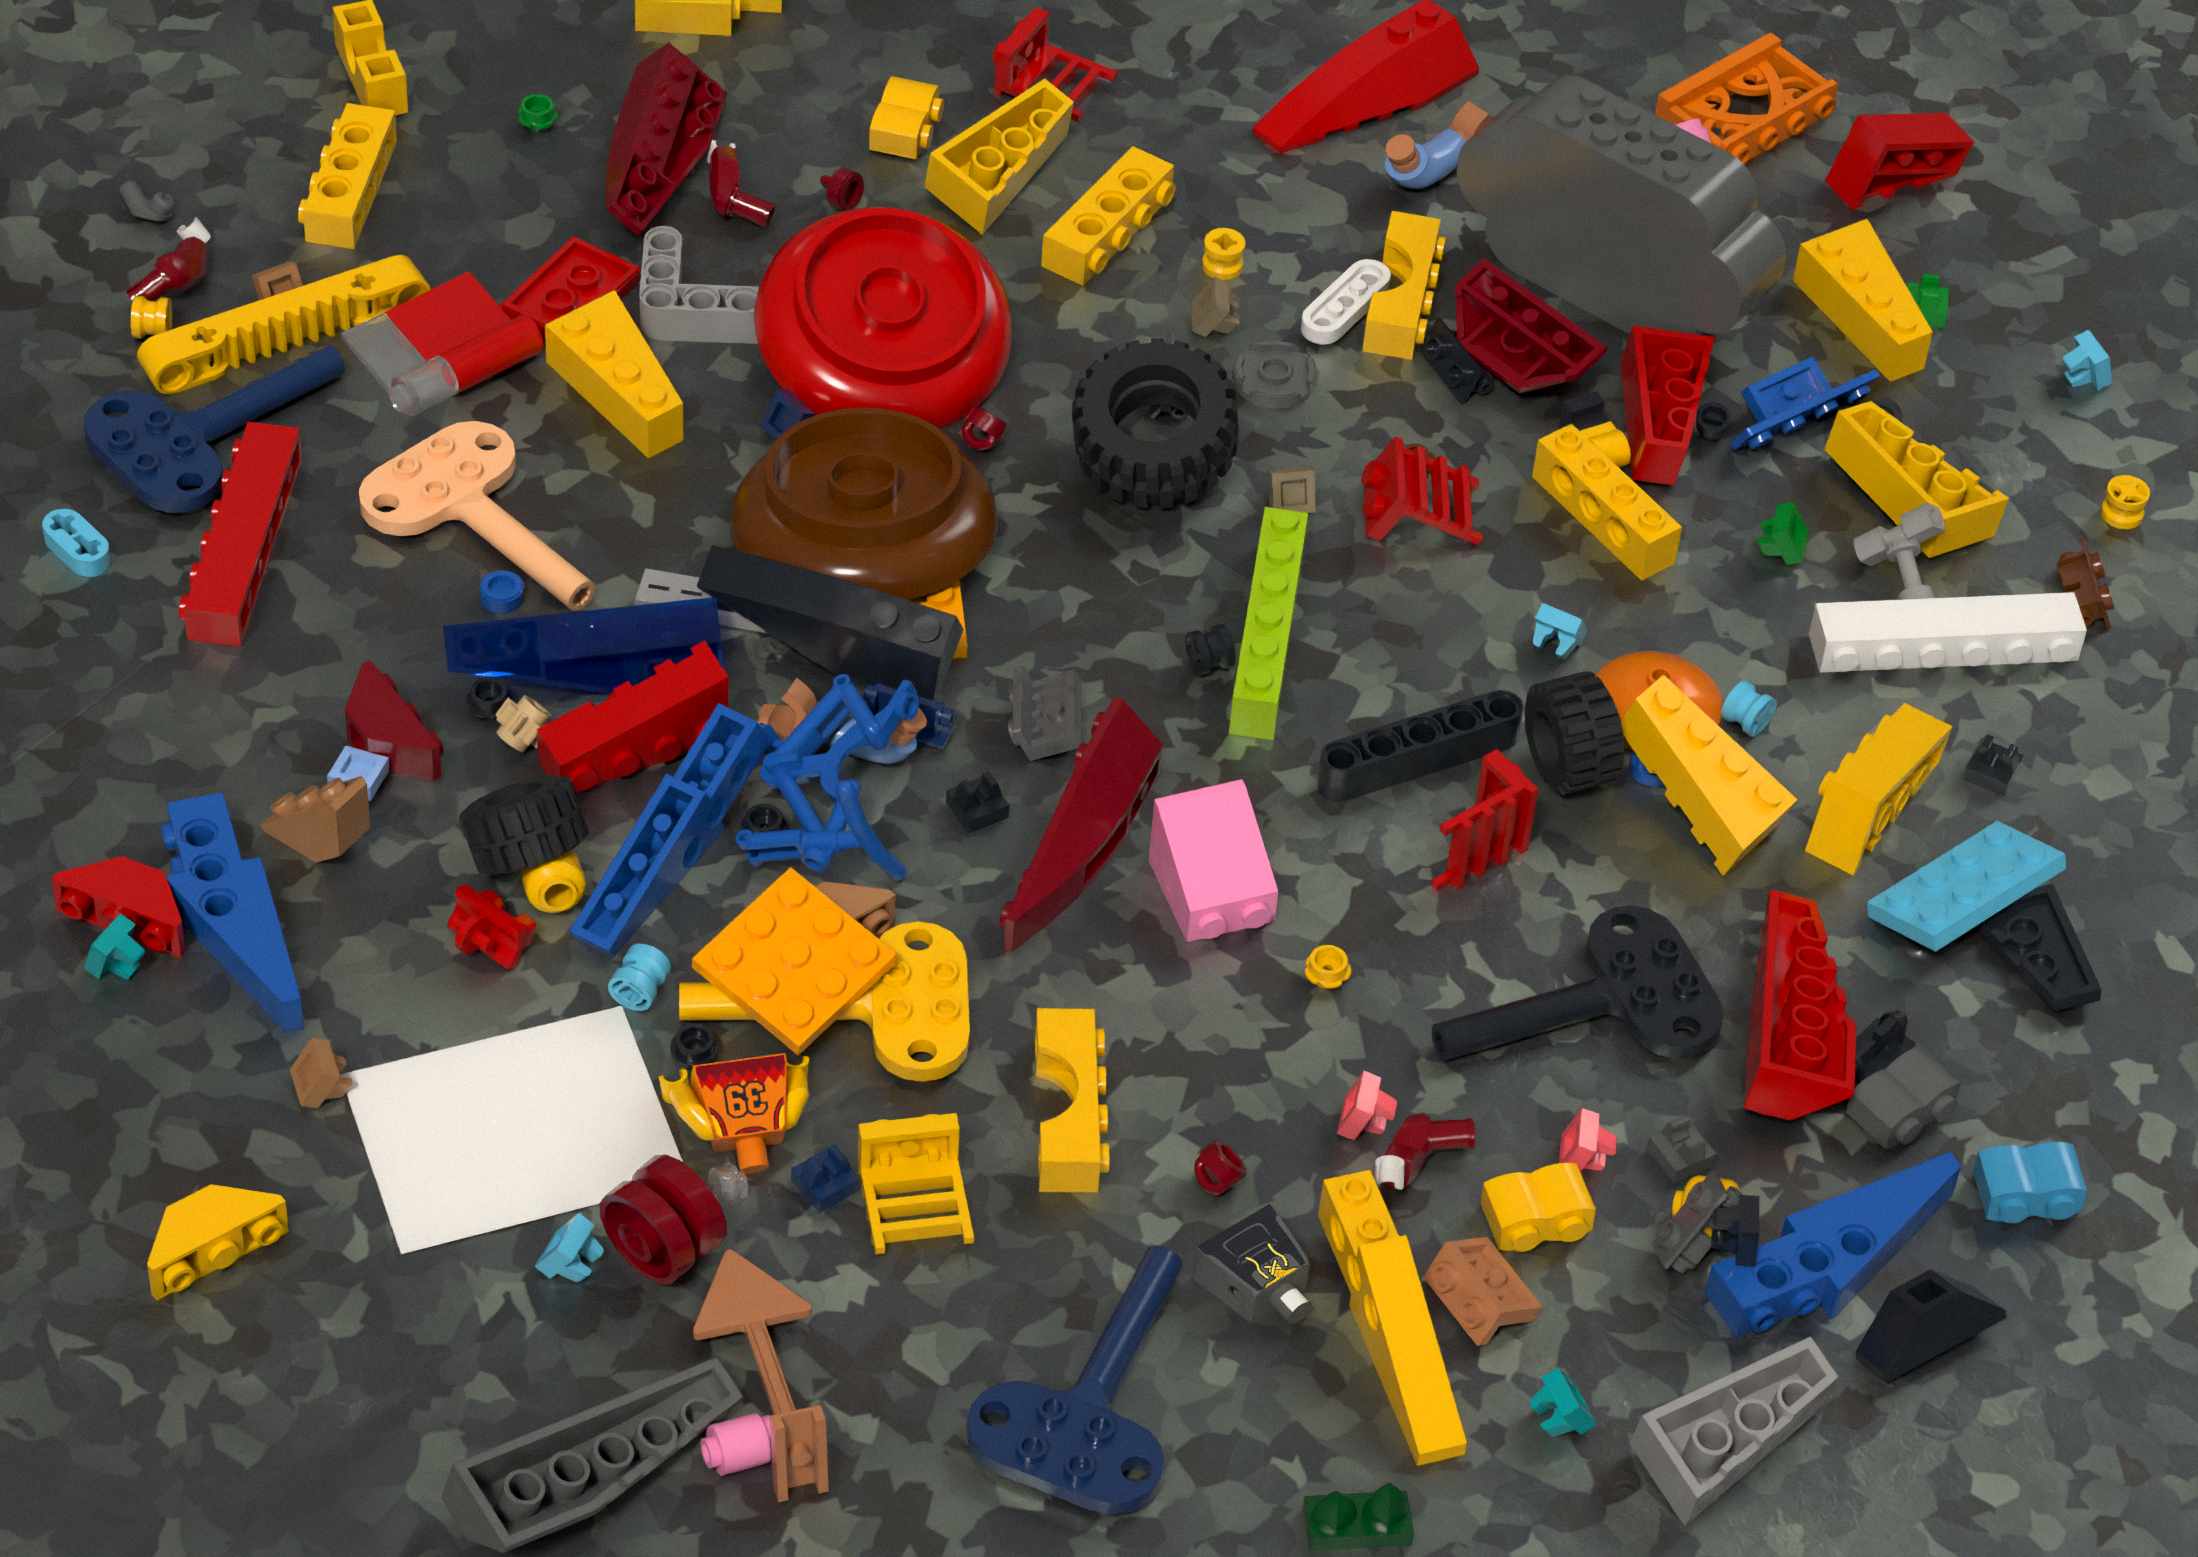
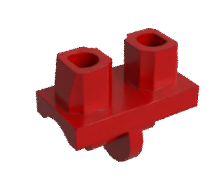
M467 884L456 888V906L447 923V927L457 933L455 937L456 948L465 954L473 953L479 949L507 970L517 967L523 948L533 942L537 927L536 921L524 913L515 917L509 915L503 910L502 898L490 889L478 893Z

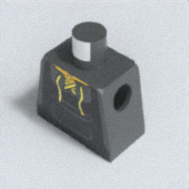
M1271 1204L1196 1247L1193 1278L1248 1322H1257L1277 1310L1289 1324L1293 1325L1304 1319L1312 1307L1311 1302L1303 1295L1307 1289L1310 1269L1308 1257Z

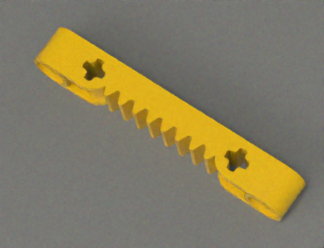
M395 255L154 335L141 344L137 352V359L157 391L162 394H174L224 376L229 369V365L235 369L240 368V359L244 358L250 363H255V354L258 353L270 358L272 357V348H277L284 353L287 352V343L291 342L298 347H302L303 338L305 337L317 342L319 341L320 332H324L330 337L335 336V327H340L347 332L350 331V324L356 327L367 328L385 323L387 321L384 318V312L431 290V288L408 256ZM199 335H201L202 340H198ZM210 361H213V366H210Z

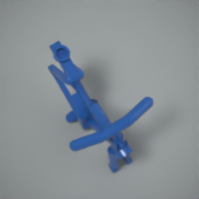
M840 674L833 680V687L784 741L779 739L771 725L759 724L769 743L764 751L766 756L760 768L761 779L768 787L779 788L804 829L755 833L746 829L740 831L736 835L735 841L740 849L749 850L746 857L752 866L757 867L764 862L801 859L803 864L817 873H825L834 853L843 852L846 849L863 848L869 859L891 879L900 881L905 878L907 874L905 865L882 845L866 820L858 798L861 791L860 783L855 779L840 781V769L848 755L861 745L872 746L876 750L885 749L890 736L900 720H911L915 717L919 708V699L916 695L918 692L911 681L903 680L889 704L878 714L874 715L847 674ZM851 713L856 724L843 734L827 753L814 755ZM820 776L822 787L833 804H835L826 828L798 785L810 783L811 777ZM848 823L850 830L845 831V828Z

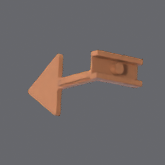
M728 1249L724 1252L693 1328V1337L695 1340H703L736 1332H744L746 1334L774 1414L770 1415L773 1488L778 1502L788 1501V1488L815 1483L819 1494L829 1492L826 1418L822 1407L817 1405L798 1410L795 1409L767 1330L769 1325L810 1317L812 1315V1305L744 1257Z

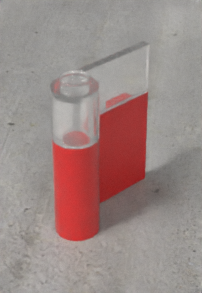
M469 271L341 333V339L389 394L396 410L399 412L404 411L411 417L541 353L544 348L542 335L535 322L526 314L511 320Z

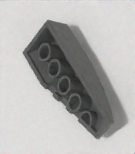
M713 1358L454 1463L441 1499L466 1539L505 1553L595 1515L706 1430L709 1425L715 1423L740 1404L743 1396L718 1358Z

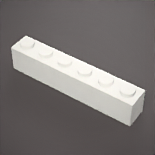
M2069 592L1816 603L1809 637L1820 673L2078 661L2087 629L2075 593Z

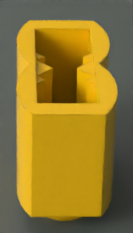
M891 76L885 87L882 100L877 106L871 121L869 150L915 160L918 159L922 149L928 150L933 137V123H940L944 110V99L939 98V86Z
M1576 1163L1553 1164L1537 1169L1532 1173L1516 1172L1504 1174L1483 1183L1481 1206L1499 1250L1525 1252L1535 1248L1545 1240L1573 1242L1593 1230L1596 1209Z

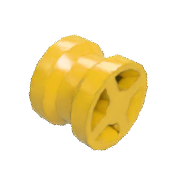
M1217 228L1206 234L1202 268L1211 278L1217 277L1221 280H1231L1242 273L1244 265L1242 255L1246 246L1245 238L1242 234L1229 228Z
M134 296L131 308V333L134 339H143L147 335H157L171 330L172 302L170 298L160 297L157 301H148L143 296Z
M2120 475L2112 478L2107 485L2106 498L2100 509L2104 521L2118 529L2128 530L2139 526L2145 514L2144 507L2147 505L2150 497L2149 487L2144 481L2131 475Z

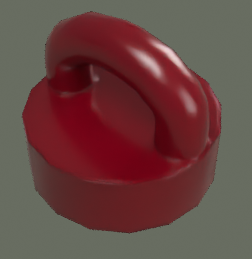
M842 168L834 173L832 177L823 175L820 178V184L827 189V201L831 207L847 211L854 209L859 204L864 192V181L860 173Z
M974 404V406L971 405L964 417L966 421L962 427V436L971 448L979 451L989 450L994 446L997 439L1001 440L1008 426L1005 421ZM975 426L988 433L985 440H979L973 435L972 430Z
M1213 1139L1201 1150L1194 1164V1175L1198 1184L1207 1193L1213 1195H1221L1229 1188H1234L1247 1174L1246 1167L1238 1154L1221 1140ZM1206 1167L1219 1180L1217 1183L1208 1177Z

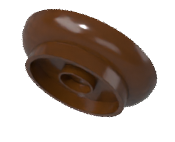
M866 407L839 409L821 413L793 425L781 434L772 444L769 451L754 464L742 479L733 499L730 516V533L737 551L830 575L906 600L918 598L943 589L971 572L990 551L998 530L997 507L988 481L974 463L956 448L952 440L942 430L911 414L890 409Z

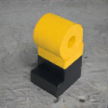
M1597 391L1563 401L1559 429L1573 424L1616 466L1620 468L1629 464L1631 452L1628 440L1621 430L1615 428L1603 411L1605 402Z

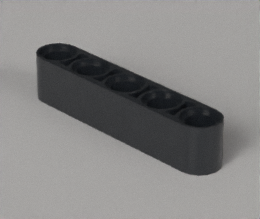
M1492 691L1326 744L1321 752L1317 781L1318 791L1323 797L1331 801H1347L1482 758L1496 749L1500 752L1508 750L1518 741L1524 706L1521 698L1510 691Z

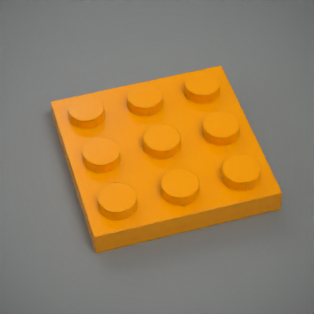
M790 867L692 958V968L799 1056L896 963L897 953Z

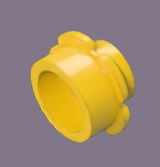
M1319 946L1312 951L1306 960L1307 968L1305 969V975L1312 984H1316L1321 988L1334 989L1340 987L1342 981L1350 978L1351 966L1348 963L1347 955L1336 946Z

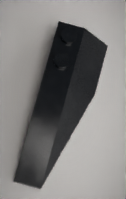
M714 545L711 546L696 586L702 592L743 618H747L774 638L783 641L807 659L833 673L836 677L840 674H847L856 688L865 690L868 684L876 685L878 682L884 683V686L898 689L903 680H908L912 682L917 690V696L936 702L964 630L955 615L830 575Z

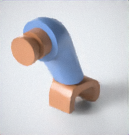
M1468 101L1459 110L1452 124L1447 129H1444L1422 145L1415 143L1410 136L1405 134L1392 137L1387 142L1385 148L1387 154L1385 168L1388 176L1396 184L1410 189H1422L1441 180L1457 167L1462 146L1491 119L1489 114Z
M797 677L781 698L787 705L763 704L758 712V723L771 725L779 739L783 741L817 704L814 693ZM918 708L917 714L913 719L900 720L890 736L885 749L876 750L872 746L861 745L853 750L850 755L883 764L903 761L916 749V736L926 726V716ZM851 713L823 745L832 747L843 734L856 724Z

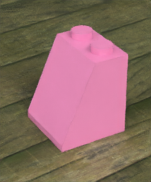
M1240 779L1154 799L1149 863L1186 942L1204 938L1211 939L1221 934L1246 928H1258L1264 924L1275 922L1278 888L1243 780Z

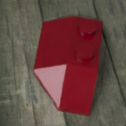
M1484 258L1455 284L1457 339L1476 362L1518 393L1579 379L1607 352V347Z

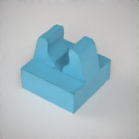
M2087 330L2075 336V349L2062 358L2063 364L2068 369L2064 372V376L2071 386L2076 387L2092 382L2095 388L2100 390L2112 384L2110 357L2093 334Z
M1541 604L1535 617L1536 627L1533 637L1535 649L1542 651L1546 641L1556 637L1559 639L1560 644L1556 649L1555 655L1557 659L1565 660L1576 646H1581L1587 634L1584 621L1547 604Z
M578 1213L555 1232L534 1267L548 1278L559 1274L577 1283L584 1280L590 1275L592 1270L581 1262L580 1255L593 1263L604 1252L603 1247L590 1233L594 1224Z

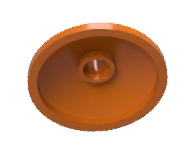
M1659 651L1634 652L1609 661L1595 675L1602 680L1616 705L1620 720H1622L1635 699L1662 675H1665L1707 716L1720 726L1723 699L1717 684L1703 669L1685 658ZM1624 738V747L1633 751L1632 747Z

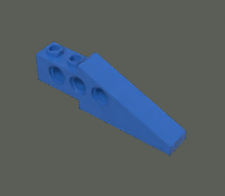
M718 703L674 776L666 774L574 922L569 931L574 939L613 958L726 829L722 822L723 818L769 745L757 721Z
M223 792L166 803L169 822L161 824V832L165 850H175L176 857L170 858L172 875H167L166 878L182 923L284 1033L304 1029L301 997L261 857L241 859Z
M1948 1152L1786 1216L1781 1237L1758 1246L1755 1267L1735 1265V1256L1712 1264L1705 1291L1706 1297L1735 1338L1753 1331L1756 1333L1764 1332L1776 1322L1795 1314L1798 1316L1806 1315L1812 1312L1818 1305L1822 1306L1830 1319L1835 1318L1953 1196L1961 1164L1951 1152Z

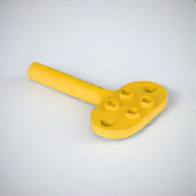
M919 921L899 924L884 932L879 940L897 953L896 963L837 1020H860L870 1026L873 1033V1047L876 1058L887 1071L906 1080L925 1082L941 1079L959 1068L967 1057L969 1047L970 1023L966 953L963 943L951 931L937 924ZM913 941H922L927 943L929 947L924 950H913L907 944ZM679 982V1021L755 1020L710 982ZM916 1052H927L934 1058L927 1062H918L910 1056Z

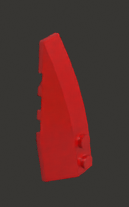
M1422 0L1371 29L1313 71L1253 126L1252 133L1281 154L1324 140L1326 133L1330 131L1343 130L1346 133L1358 129L1359 122L1376 117L1378 121L1393 117V111L1407 106L1411 111L1422 108L1479 74V66L1456 17L1432 0Z
M1770 889L1767 898L1754 982L1747 1045L1744 1109L1755 1111L1765 1116L1793 1120L1852 1097L1855 1085L1856 1026L1853 1018H1848L1845 1011L1847 998L1844 988H1838L1835 979L1837 966L1834 957H1829L1825 948L1828 938L1816 901Z

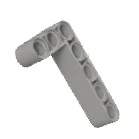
M657 226L650 229L644 237L639 292L640 330L643 335L650 339L666 341L758 344L755 334L754 308L759 287L681 284V234L678 230L668 226Z

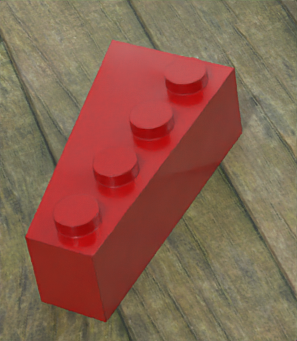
M1641 326L1632 327L1620 361L1628 443L1631 452L1632 480L1667 485L1675 484L1688 450L1696 418V410L1701 398L1702 386L1715 337Z
M704 640L691 647L693 655L676 664H673L671 659H668L653 667L656 674L632 687L630 682L627 681L613 688L614 692L603 703L595 706V704L589 701L538 728V761L547 775L570 777L575 792L687 754L718 703L729 708V677L706 641Z

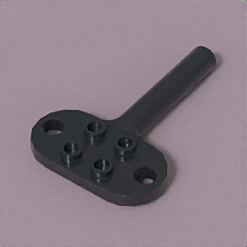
M1630 905L1614 907L1605 911L1590 925L1586 954L1590 966L1597 976L1596 978L1433 1024L1431 1034L1438 1056L1445 1061L1602 1015H1611L1625 1023L1631 1035L1642 1047L1659 1056L1681 1059L1696 1057L1710 1050L1719 1038L1724 1011L1719 997L1673 924L1665 916L1649 908ZM1626 926L1632 929L1634 933L1628 935L1619 934L1613 927ZM1682 1028L1689 1029L1697 1036L1694 1038H1683L1674 1031Z

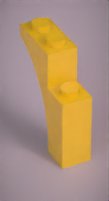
M635 0V31L731 36L733 20H740L741 11L782 13L783 0Z

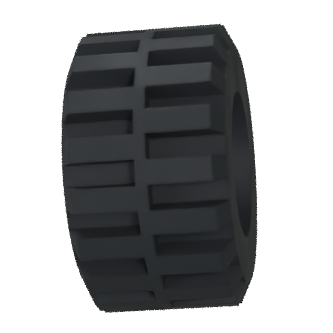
M1583 671L1536 683L1529 688L1525 704L1527 741L1534 763L1551 790L1558 792L1559 795H1564L1616 781V778H1619L1624 764V736L1616 705L1602 680L1598 676L1596 677L1593 672Z
M546 775L505 786L477 799L459 815V821L478 872L485 874H507L548 862L578 846L589 834V828L572 780L567 776Z

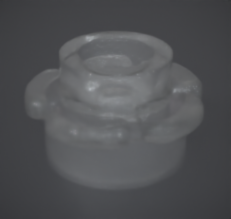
M731 1162L724 1163L723 1167H715L710 1170L707 1186L711 1189L721 1207H727L728 1211H734L739 1202L744 1201L747 1197L748 1184L745 1173L738 1171L737 1167Z

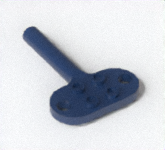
M326 344L189 413L174 411L153 394L141 391H119L104 396L91 405L84 416L85 439L91 451L142 502L155 510L168 513L190 512L207 505L217 497L222 488L221 460L208 443L342 376L345 373L344 362L336 348L331 344ZM114 412L125 413L121 417H108L109 414ZM188 485L200 487L193 491L182 490L183 487Z
M1151 1246L1147 1249L1072 1389L1068 1391H1055L1038 1384L1013 1381L999 1383L979 1395L972 1403L969 1411L966 1435L969 1449L981 1465L1006 1478L1088 1510L1104 1514L1130 1513L1151 1501L1160 1489L1165 1462L1161 1445L1149 1430L1132 1420L1117 1415L1109 1407L1183 1267L1182 1261L1177 1254L1161 1246ZM990 1413H997L1004 1416L1008 1421L1001 1426L993 1427L985 1424L981 1418ZM1131 1468H1139L1147 1472L1149 1478L1141 1482H1134L1125 1478L1123 1473Z

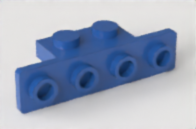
M1812 356L1747 386L1741 394L1758 423L1745 429L1730 442V445L1734 451L1746 445H1749L1750 449L1754 450L1774 438L1772 433L1780 429L1784 435L1789 434L1806 423V417L1814 414L1817 420L1837 410L1839 408L1837 403L1847 399L1849 404L1858 402L1872 392L1869 386L1880 377L1877 369H1874L1832 389L1815 358Z

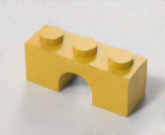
M366 0L332 7L335 46L361 105L395 110V115L408 113L406 74L395 49L386 50L383 23L373 1Z

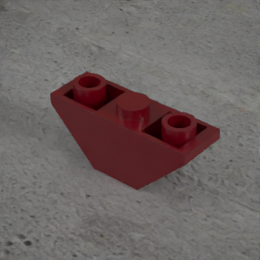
M371 660L362 663L345 707L348 743L353 748L389 757L388 773L433 781L442 777L440 757L444 755V749L438 735L434 731H427L421 723L414 705L411 702L405 703L398 695L392 678L387 673L382 675Z

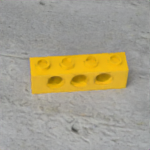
M347 103L341 118L334 120L330 145H324L320 159L319 172H313L310 179L308 199H302L299 206L298 222L299 224H304L305 242L355 249L397 143L395 110Z
M1132 146L1043 235L1041 266L1082 286L1095 274H1100L1106 267L1108 260L1117 251H1123L1128 245L1130 238L1140 228L1144 229L1147 227L1152 216L1162 206L1165 207L1171 202L1176 190V185L1173 183L1174 165Z
M1573 424L1565 426L1538 440L1532 477L1641 581L1675 564L1682 526Z

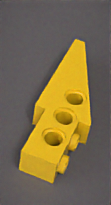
M1371 1170L1323 1180L1318 1217L1350 1290V1309L1416 1465L1420 1466L1465 1455L1467 1441L1407 1236L1398 1235Z

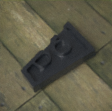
M2053 883L2036 887L1974 927L2054 1011L2100 1001L2101 987Z

